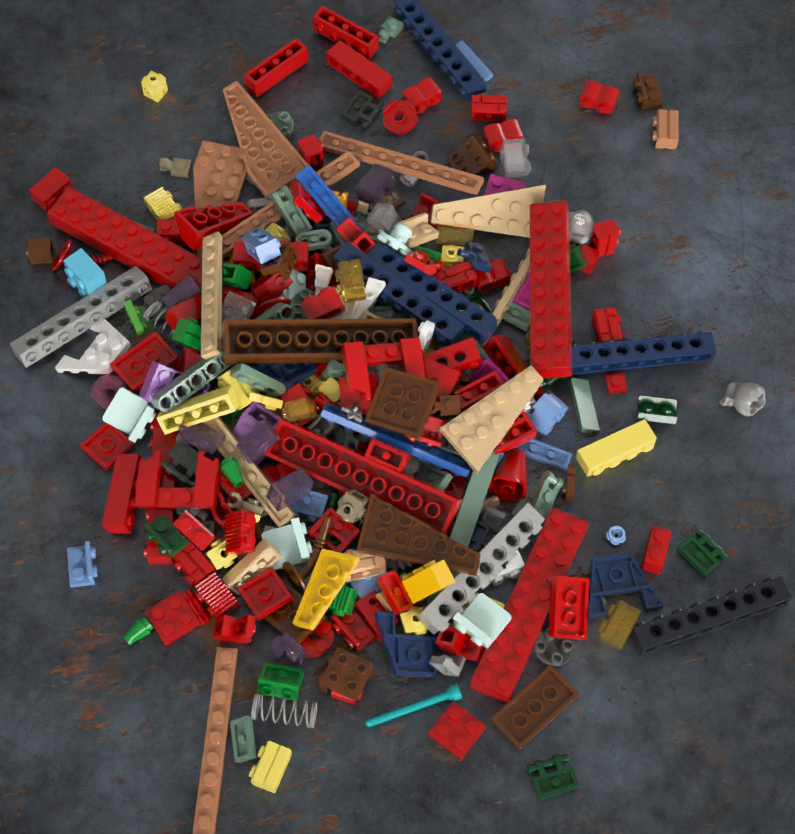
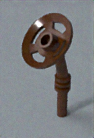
M324 517L318 538L315 539L316 543L313 544L315 547L312 550L314 551L304 569L298 570L287 561L283 563L287 579L292 587L302 596L306 590L305 580H307L315 566L321 550L325 549L324 544H327L325 540L332 521L331 518Z

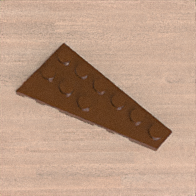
M371 493L357 546L358 553L425 565L433 560L436 563L445 560L450 571L477 576L481 554L460 542L452 540L442 532L434 530L426 523L406 512L400 511L393 507L392 504L384 502Z

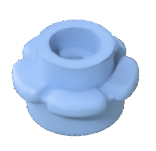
M613 526L607 532V539L614 545H619V543H623L626 540L625 531L620 526Z

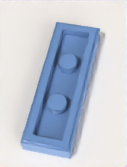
M463 40L455 44L485 82L493 78V73Z
M535 439L515 447L524 451L526 458L565 473L573 455Z

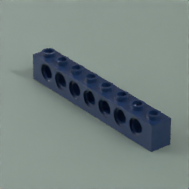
M394 0V11L397 16L403 18L405 26L407 28L410 27L414 37L420 39L423 48L426 51L429 50L433 61L438 62L442 72L449 75L451 83L454 86L457 85L463 98L466 97L471 101L472 95L483 94L487 91L485 80L419 0Z
M347 242L333 256L335 269L340 273L346 274L352 282L358 283L363 289H365L368 278L385 281V288L378 295V300L383 304L389 305L395 313L403 315L406 319L416 318L418 327L427 320L434 323L435 327L432 337L441 346L453 345L463 336L465 324L351 243Z
M378 242L368 252L367 255L465 324L464 332L474 337L481 344H484L497 330V319L492 313H487L478 304L470 302L463 294L455 292L448 284L437 280L434 275H428L404 261L405 256L394 252L390 246Z
M703 331L695 334L681 333L675 336L662 335L656 338L644 337L636 340L625 339L616 342H591L586 345L572 344V375L712 361L717 351L712 332Z

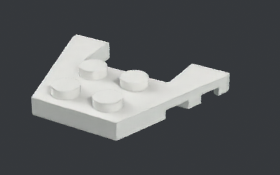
M319 264L315 265V295L319 294L323 288L329 287L328 284L333 273L332 268ZM368 278L363 295L335 288L345 307V311L330 319H361L385 288V281Z
M102 318L99 323L91 326L90 330L98 332L99 335L80 360L64 355L55 369L59 373H64V371H71L72 373L87 371L88 374H111L113 370L110 367V363L126 353L132 345L107 320Z

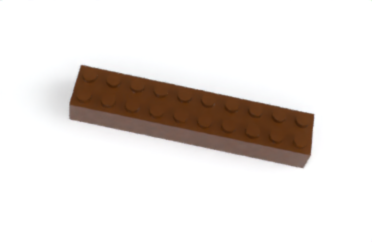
M416 318L224 320L221 326L223 364L329 363L331 360L343 362L341 349L344 343L363 342V345L399 343L400 339L418 338Z

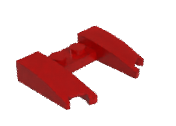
M419 338L400 339L399 343L363 345V342L344 343L341 353L349 394L351 395L353 390L356 389L365 393V400L371 399L367 366L401 364L403 372L425 378Z
M496 371L454 392V395L460 396V411L470 408L504 384ZM524 411L518 415L506 435L495 447L494 454L497 455L513 449L536 437L538 430Z
M199 450L195 488H160L162 451H155V456L147 460L144 458L140 459L135 506L137 508L217 509L219 459L215 458L212 461L205 457L206 452Z

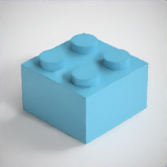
M82 248L63 260L65 265L64 271L69 277L67 281L73 288L76 287L82 298L107 284L104 272Z

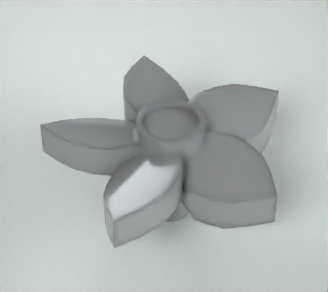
M351 405L348 408L342 407L341 410L348 413V419L353 418L357 422H362V412L358 410L357 406L354 408Z

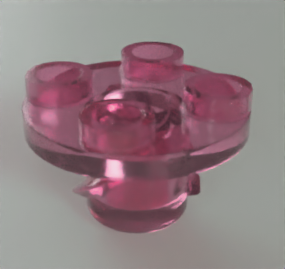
M107 374L95 381L91 396L99 406L107 410L119 388L123 387L127 390L129 388L118 376Z

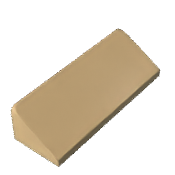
M264 538L255 547V552L247 554L223 577L225 586L240 596L241 594L237 587L269 569L282 554Z

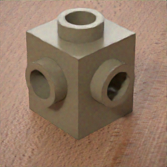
M355 489L347 491L338 501L337 505L339 508L336 513L349 523L362 520L366 515V507L370 498Z

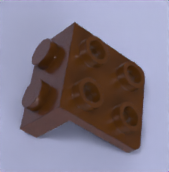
M471 136L447 157L453 169L477 175L485 167H488L493 172L499 168L496 163L497 158L492 152H488L486 142L483 139H477L475 136Z
M337 647L335 653H331L328 658L326 671H322L318 678L319 690L327 693L331 689L352 700H358L374 665L359 656Z

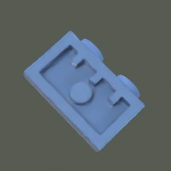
M291 486L286 503L297 515L296 517H307L308 521L316 523L325 513L329 496Z
M85 541L84 546L67 548L70 587L95 585V577H98L97 566L93 565V559L96 558L95 546L92 547L90 541Z

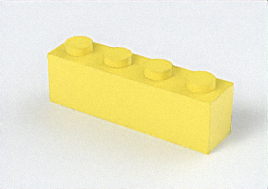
M231 384L187 399L169 412L160 410L157 420L164 434H168L234 412L240 400Z
M644 419L579 449L576 459L587 477L590 475L596 476L608 467H616L625 459H633L642 451H650L653 449L657 437Z

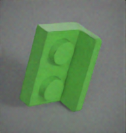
M131 299L124 302L126 313L136 336L154 329L152 323L143 318L146 311L143 305L139 307L137 305L133 306Z

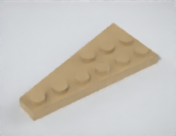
M546 185L433 204L430 223L530 238V204L543 203Z
M529 366L440 428L443 436L476 474H478L495 447L511 428L515 419L521 414L525 405L541 386L543 378L532 366Z

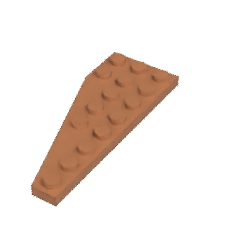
M236 81L225 87L223 93L248 176L268 200L270 199V193L279 191L280 187L284 185L289 187L293 181L297 180L295 176L306 168L308 163L239 82Z
M203 140L193 166L196 208H205V205L219 207L223 203L239 201L247 176V169L239 147ZM203 247L197 249V256L202 258Z

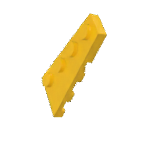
M322 549L293 624L297 627L314 630L360 559L356 556Z

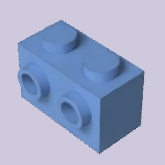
M255 228L249 234L242 237L247 253L260 264L281 255L279 240L263 228Z

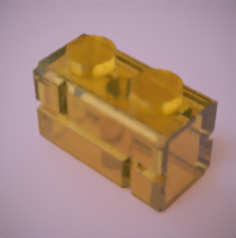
M439 224L437 227L439 234L435 244L464 247L467 241L473 243L475 229L455 226L448 227Z
M353 259L349 262H339V270H335L337 282L340 281V285H337L338 295L343 297L345 303L354 302V300H365L366 293L361 261Z
M309 398L285 402L284 408H282L283 417L289 422H303L315 419L318 416L315 401Z
M619 600L617 605L612 604L607 614L610 616L608 622L603 621L598 630L601 633L600 641L608 645L610 644L618 650H622L641 611L622 600Z

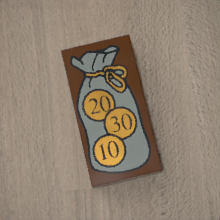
M394 188L371 202L368 212L376 215V221L404 205L405 199Z

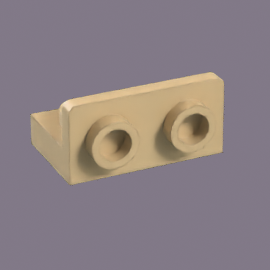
M427 213L398 222L405 224L412 231V237L405 243V246L409 249L438 238L439 232L428 224Z

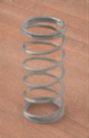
M157 300L145 311L143 318L147 319L148 322L155 320L154 328L156 329L163 326L161 334L168 335L171 333L169 335V342H174V340L170 341L174 332L173 329L163 334V330L168 323L167 321L159 327L155 326L159 317L168 307L164 308L154 319L148 320L162 305V301ZM178 342L176 343V349L188 348L184 345L178 348Z
M259 693L254 695L251 711L252 720H256L261 705V718L263 722L267 720L272 707V719L276 723L283 708L284 723L286 725L289 723L294 710L295 724L299 726L306 708V725L308 728H314L317 701L312 703L309 725L307 700L305 701L300 721L297 724V700L295 698L286 723L285 697L282 700L281 708L275 721L274 695L271 698L265 719L263 718V694H261V697Z

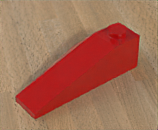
M243 202L223 203L219 207L205 205V208H196L195 206H189L175 211L174 216L182 240L194 251L203 247L204 237L216 232L223 235L252 216L254 212Z

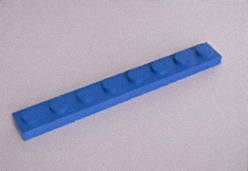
M326 403L320 416L328 422L343 425L345 429L357 431L366 438L380 439L384 443L411 453L421 461H428L440 469L450 470L457 476L467 477L470 466L461 458L427 446L418 440L416 442L410 441L403 434L367 424L363 417L361 423L353 418L348 419L347 412L332 404Z

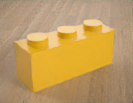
M433 560L425 564L424 567L422 566L412 571V573L401 577L402 583L413 604L455 582L445 560L438 563Z

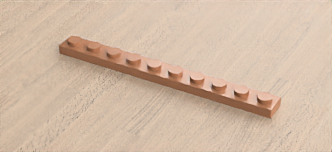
M323 131L319 138L325 151L338 155H343L349 151L358 161L476 196L484 183V179L481 176L327 131Z
M347 151L316 173L330 187L360 167V162ZM284 196L281 198L283 203L287 201ZM269 203L222 235V259L233 252L234 242H243L242 237L249 234L251 230L255 228H263L265 230L272 222L277 223L283 218L275 203Z
M217 647L192 834H215L238 657V649Z

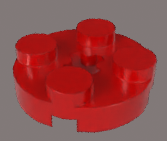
M395 100L384 109L383 124L392 134L403 136L411 131L418 122L417 111L407 100ZM404 114L403 119L397 121V115Z
M325 619L310 633H316L319 639L316 638L314 641H311V638L307 636L296 646L302 655L309 658H317L332 648L334 632L331 624Z

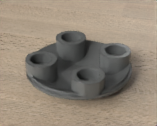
M548 627L540 632L533 649L542 662L551 666H561L570 660L574 644L569 639L549 637Z

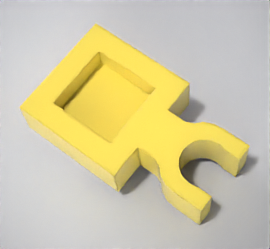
M251 391L248 398L251 401L265 404L266 409L274 411L277 408L281 409L283 404L282 399Z

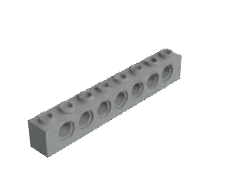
M137 266L131 268L11 342L10 346L14 354L25 368L29 367L90 329L94 324L99 323L102 318L106 319L125 307V301L131 299L133 302L151 291L152 288L149 280Z
M529 503L524 505L478 552L481 554L479 566H485L487 572L483 573L478 568L477 576L458 573L454 577L455 582L446 586L416 617L433 634L438 631L442 633L450 625L448 621L457 612L461 614L464 611L462 606L466 602L470 604L477 597L476 591L479 588L481 590L485 589L491 582L489 578L492 575L496 577L504 569L502 564L505 561L509 563L517 555L515 551L519 547L523 549L530 542L528 537L531 534L535 536L543 528L541 524L545 519ZM519 524L525 527L526 532L520 530ZM506 538L512 540L513 546L507 544ZM493 551L499 554L500 559L494 558ZM466 578L472 580L473 587H469L466 584ZM453 592L460 596V601L453 599ZM439 606L446 609V616L440 614Z

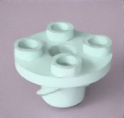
M403 223L394 224V229L390 235L380 231L377 236L385 244L388 242L387 245L394 251L399 249V253L405 257L408 253L412 252L405 246L407 240L412 237V231Z

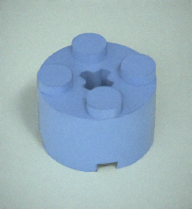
M548 390L532 407V413H528L527 416L541 434L547 436L554 428L553 426L556 422L559 423L565 416L568 407Z

